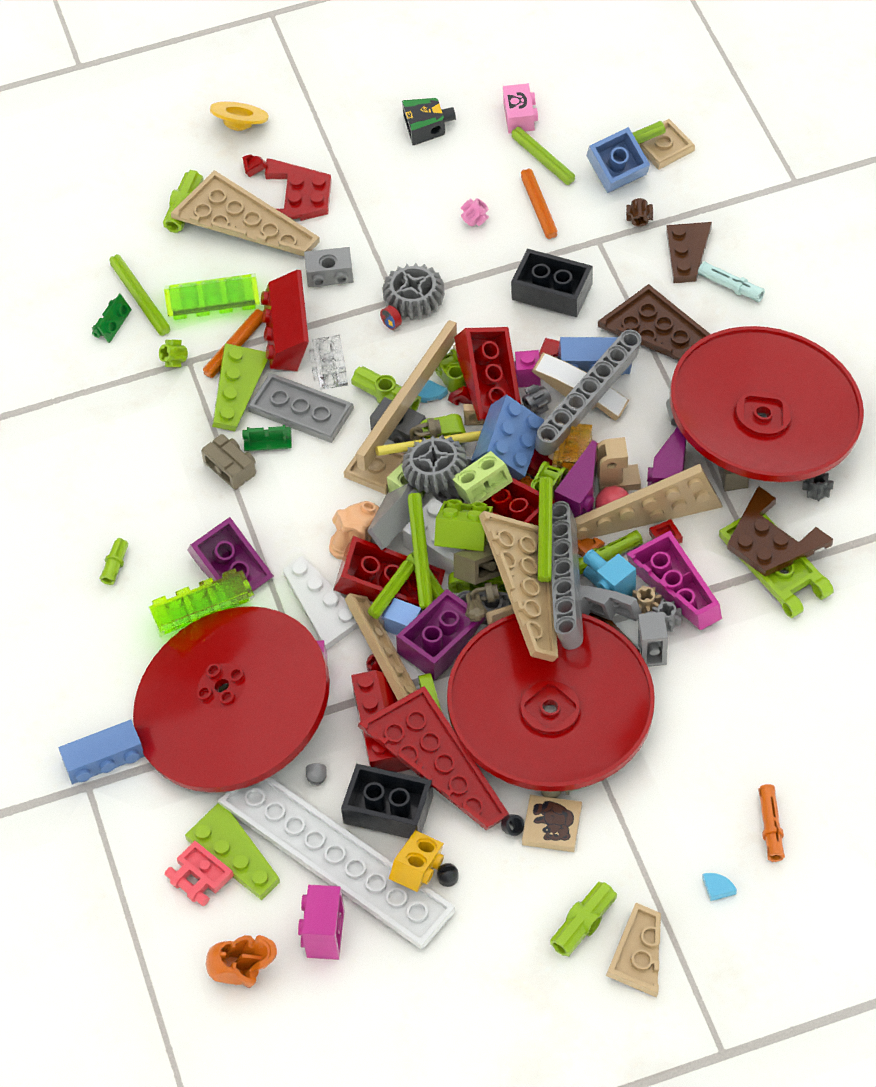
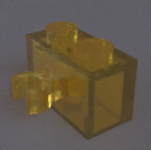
M578 424L577 426L570 427V435L559 446V451L556 450L554 452L553 465H557V468L560 469L565 467L568 469V472L571 470L592 441V425Z

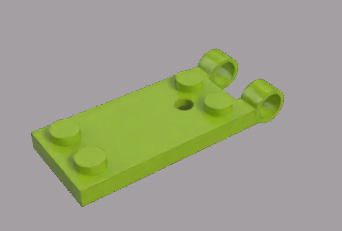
M766 514L763 515L764 518L773 523ZM741 518L719 530V537L727 546ZM805 556L794 560L792 565L783 568L789 572L788 574L780 573L781 570L766 577L740 559L781 603L784 612L790 618H794L804 611L801 601L794 593L807 585H811L814 594L820 600L834 593L830 581Z

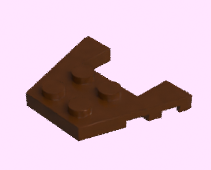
M759 486L728 542L727 549L766 577L792 565L794 560L803 556L807 558L814 555L816 550L823 547L827 549L833 545V538L817 527L798 542L764 518L763 515L776 504V498Z

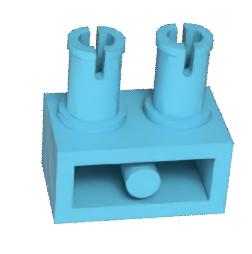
M593 549L584 555L583 562L588 565L583 571L584 577L597 588L616 591L632 597V591L636 590V568L619 553L608 562Z

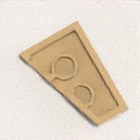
M635 903L606 974L607 977L654 997H657L659 991L660 912Z

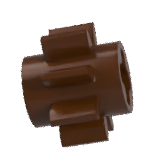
M642 198L634 199L631 205H626V220L632 221V224L637 227L647 225L649 220H653V204L648 205V202Z

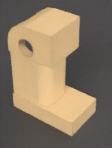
M625 437L606 439L597 445L599 492L605 487L613 485L623 487L626 491L641 489L638 464L628 465Z

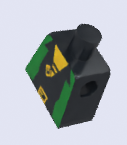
M437 98L402 101L403 117L412 145L443 136L445 134V122L456 120L454 107L441 109Z

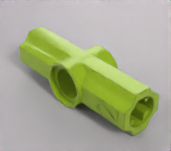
M195 170L185 172L178 189H174L171 193L170 207L163 221L164 227L170 232L178 233V231H182L185 222L171 218V212L204 181L203 176Z
M359 366L354 371L351 379L352 385L375 396L379 404L384 397L393 401L402 386L396 384L392 376L379 375L364 366ZM418 395L409 407L410 409L418 410L421 396Z
M598 881L582 902L578 901L572 906L567 914L565 923L550 940V945L554 947L556 952L562 956L569 957L586 935L591 936L596 931L603 914L617 899V893L605 882Z

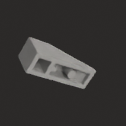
M409 483L386 494L367 530L381 550L386 548L410 522L408 495L419 492L413 489Z

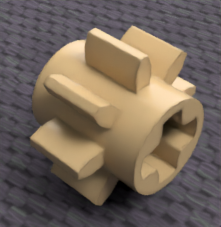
M642 585L638 591H632V597L637 599L642 614L651 612L652 607L658 608L661 603V595H655V587L650 588Z

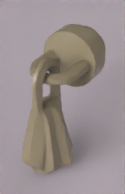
M434 418L427 419L426 423L418 424L411 428L409 432L410 441L421 440L424 436L430 435L432 437L433 435L437 437V434H442L439 419L434 420ZM428 427V431L423 432L422 428Z
M485 583V587L476 588L472 592L467 593L465 616L470 621L479 622L484 618L487 609L482 604V601L488 600V603H493L495 599H499L497 584ZM485 591L486 596L480 597L479 592Z

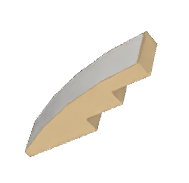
M546 353L541 354L532 369L534 374L565 397L586 375L585 371ZM610 387L591 410L597 407L616 421L620 418L629 400Z

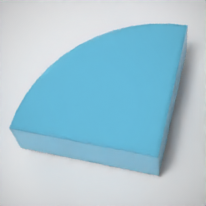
M428 380L418 395L421 396L422 403H427V401L443 399L448 394V389Z
M716 873L702 874L710 901L736 895V887L725 876Z

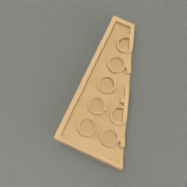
M215 170L171 212V218L301 256H304L306 251H312L320 243L319 236Z
M698 464L576 517L577 540L607 535L722 508L723 506L703 468Z
M483 511L479 518L530 656L553 662L558 658L557 634L554 629L552 578L548 583L538 581L539 526Z

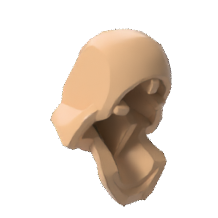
M364 501L336 511L332 521L337 531L331 537L329 551L335 558L343 559L345 549L353 536L371 542L372 537L367 530L379 506L372 502Z

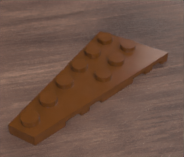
M650 284L598 320L599 328L618 336L626 330L637 331L641 336L642 346L678 361L693 344L710 335L708 331Z

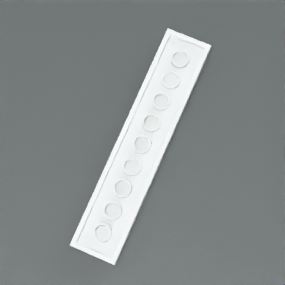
M271 777L246 788L227 791L218 800V803L230 811L235 818L331 886H341L342 894L421 950L456 912L454 905L424 884L418 892H415L390 880L389 875L393 865L391 861Z

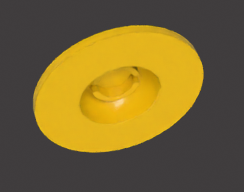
M216 102L210 106V112L214 116L223 119L224 124L235 131H243L252 127V124L265 123L269 117L266 111L244 103Z

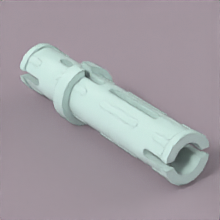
M706 261L702 262L698 269V275L733 290L739 296L744 295L756 302H760L765 294L764 288L748 282V279L734 276Z

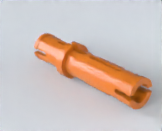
M765 784L758 788L764 823L762 836L766 841L768 860L778 862L785 858L782 845L784 833L779 823L775 786Z

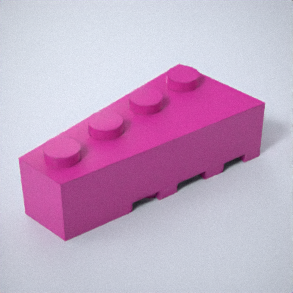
M671 531L626 553L628 562L636 568V575L651 588L655 587V591L667 602L674 601L676 609L681 608L682 615L699 630L722 619L720 603Z

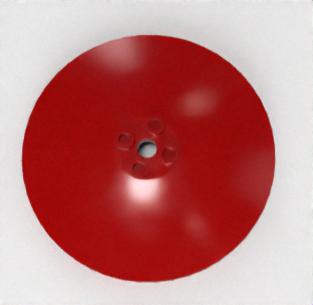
M742 326L710 334L693 344L683 354L676 365L670 384L669 397L672 415L686 440L700 454L714 464L737 475L755 480L793 482L826 473L840 464L850 454L859 438L863 425L864 408L861 393L846 367L834 355L817 343L781 329ZM757 413H765L767 417H760Z
M254 606L236 607L217 611L192 622L175 634L158 651L146 668L139 683L134 701L133 723L142 744L144 756L163 777L172 783L200 792L234 791L271 777L294 760L312 739L320 725L327 706L330 686L326 658L321 647L305 626L291 616L277 610ZM229 684L226 690L218 692L220 686Z
M582 613V644L575 649L568 650L561 645L557 636L558 658L551 662L530 656L515 614L501 618L478 632L457 657L451 670L447 689V708L451 726L474 762L488 773L509 784L526 789L549 792L587 787L603 781L622 769L637 754L646 740L652 724L655 703L654 685L647 664L636 647L622 633L607 623ZM547 705H553L557 710L553 713H548L543 708Z

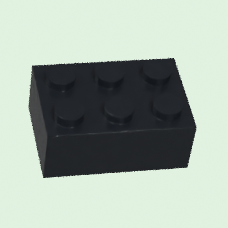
M527 248L511 281L512 300L578 317L593 284V266Z
M356 763L341 806L343 824L408 839L415 830L422 833L433 799L432 780Z

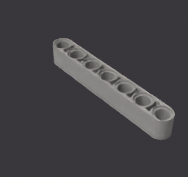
M624 331L539 427L535 441V449L538 453L542 455L554 453L636 359L641 345V336L637 331Z
M558 501L552 504L551 578L554 629L561 645L565 649L571 650L579 647L583 642L577 524L569 504L564 501Z

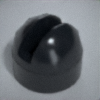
M509 814L502 819L501 828L508 835L518 836L524 829V820L519 815Z
M444 863L439 867L437 871L439 883L446 887L457 883L459 874L455 865Z

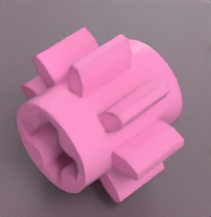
M470 198L461 207L464 211L461 217L470 226L475 224L480 226L489 218L486 214L489 210L487 205L478 198L474 201Z

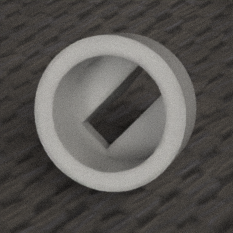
M313 763L306 766V778L311 784L319 785L324 782L327 775L324 764Z

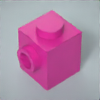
M539 350L515 352L514 365L518 388L530 387L533 384L541 386V378L532 372L539 359Z

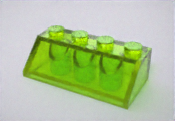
M256 273L165 285L164 288L168 317L173 316L174 320L185 319L187 314L196 313V317L210 315V311L219 310L220 314L233 312L235 307H242V310L256 309L257 304H260Z
M236 569L222 573L223 578L213 581V578H208L199 582L200 587L190 590L189 587H185L176 591V596L167 599L166 596H162L151 601L153 605L149 606V612L159 637L184 628L209 614L235 608L253 601L254 593L243 570L239 572Z

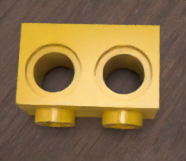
M415 830L394 859L389 879L418 892L423 884L428 885L434 873L433 869L438 870L444 859V855L441 854L444 843Z

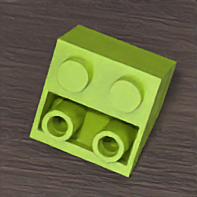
M457 499L444 501L436 516L434 546L484 552L488 540L479 515L483 511L493 513V506H487L483 502L466 504Z

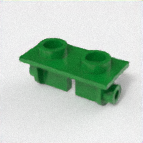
M120 293L116 298L109 301L107 308L102 314L103 318H99L92 327V335L96 338L104 336L108 343L112 341L132 310Z
M285 425L268 427L265 430L264 427H247V430H242L244 451L292 448L291 428Z

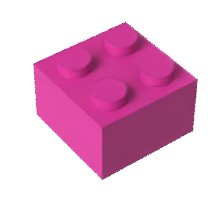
M308 885L307 895L303 894L301 901L304 919H299L298 935H301V948H305L307 958L339 960L345 913L341 886Z

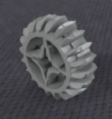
M406 263L405 268L398 266L396 271H390L389 276L385 277V284L382 287L383 300L386 306L395 307L402 319L405 316H409L411 320L414 316H418L421 319L423 314L430 316L431 311L437 312L438 306L442 305L445 295L444 282L439 272H435L433 267L427 269L425 264L419 267L417 263L414 266H409Z
M432 435L431 439L427 440L423 437L420 443L414 441V447H408L407 453L403 455L402 462L404 477L412 488H416L418 492L425 490L427 494L435 491L437 495L439 490L444 489L447 492L448 487H455L453 478H455L457 473L468 467L466 451L461 447L459 441H454L452 437L445 439L443 435L439 438H435Z

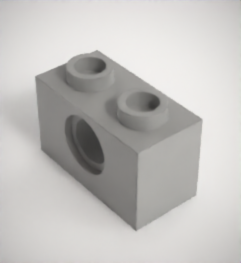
M350 247L304 252L308 287L354 282Z
M651 611L645 614H638V647L647 667L667 665L668 635L664 612Z

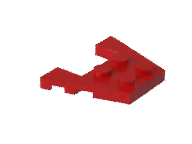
M270 158L266 159L268 165L265 168L266 179H287L284 209L276 210L292 220L300 218V221L329 213L331 174Z

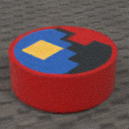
M389 305L380 311L381 319L389 329L394 330L402 324L401 315L395 307Z

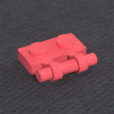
M196 841L177 857V862L182 867L178 871L169 867L164 873L174 887L181 888L187 893V897L191 901H197L202 906H205L210 900L204 894L207 888L216 894L234 876L233 871ZM190 874L199 880L195 885L187 880Z

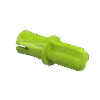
M117 538L113 543L110 554L105 557L106 563L99 578L104 584L113 585L115 583L118 571L124 565L123 558L128 547L126 540Z

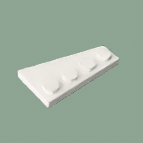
M303 556L283 569L284 577L302 605L304 613L312 623L315 633L319 636L320 640H324L326 650L359 627L345 598L339 592L334 591V587Z

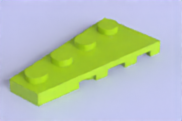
M225 343L212 427L236 431L268 361L265 351Z
M219 803L185 834L188 842L191 844L194 841L198 842L233 871V878L260 900H263L280 883L278 875L233 814Z

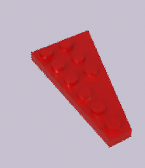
M425 686L358 724L361 730L419 777L432 780V786L435 790L485 830L500 823L505 816L509 815L474 760L464 749L457 734Z

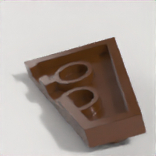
M712 222L666 225L673 283L697 282L698 269L702 264Z

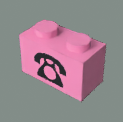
M529 83L503 86V103L508 133H511L517 127H521L525 132L535 131L534 121H538L537 108H533V105L536 104L535 93L530 92Z

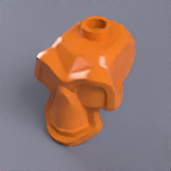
M244 935L235 941L219 942L209 948L205 963L206 970L209 976L217 982L234 985L243 984L245 987L251 988L256 983L259 970L266 968L276 958L277 948L272 940L261 935L256 936L255 940L252 936Z

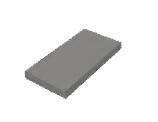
M273 373L268 375L248 405V412L330 443L333 442L354 409L353 403Z

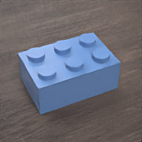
M506 394L490 405L471 462L474 463L491 451L506 464L511 477L519 481L526 476L535 449L537 431L543 424L544 419Z

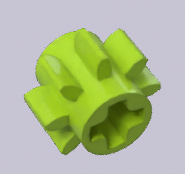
M165 340V344L159 348V358L165 362V367H181V363L186 361L188 351L184 345H181L182 340Z

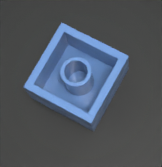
M629 127L590 145L586 155L607 193L647 175L650 163Z

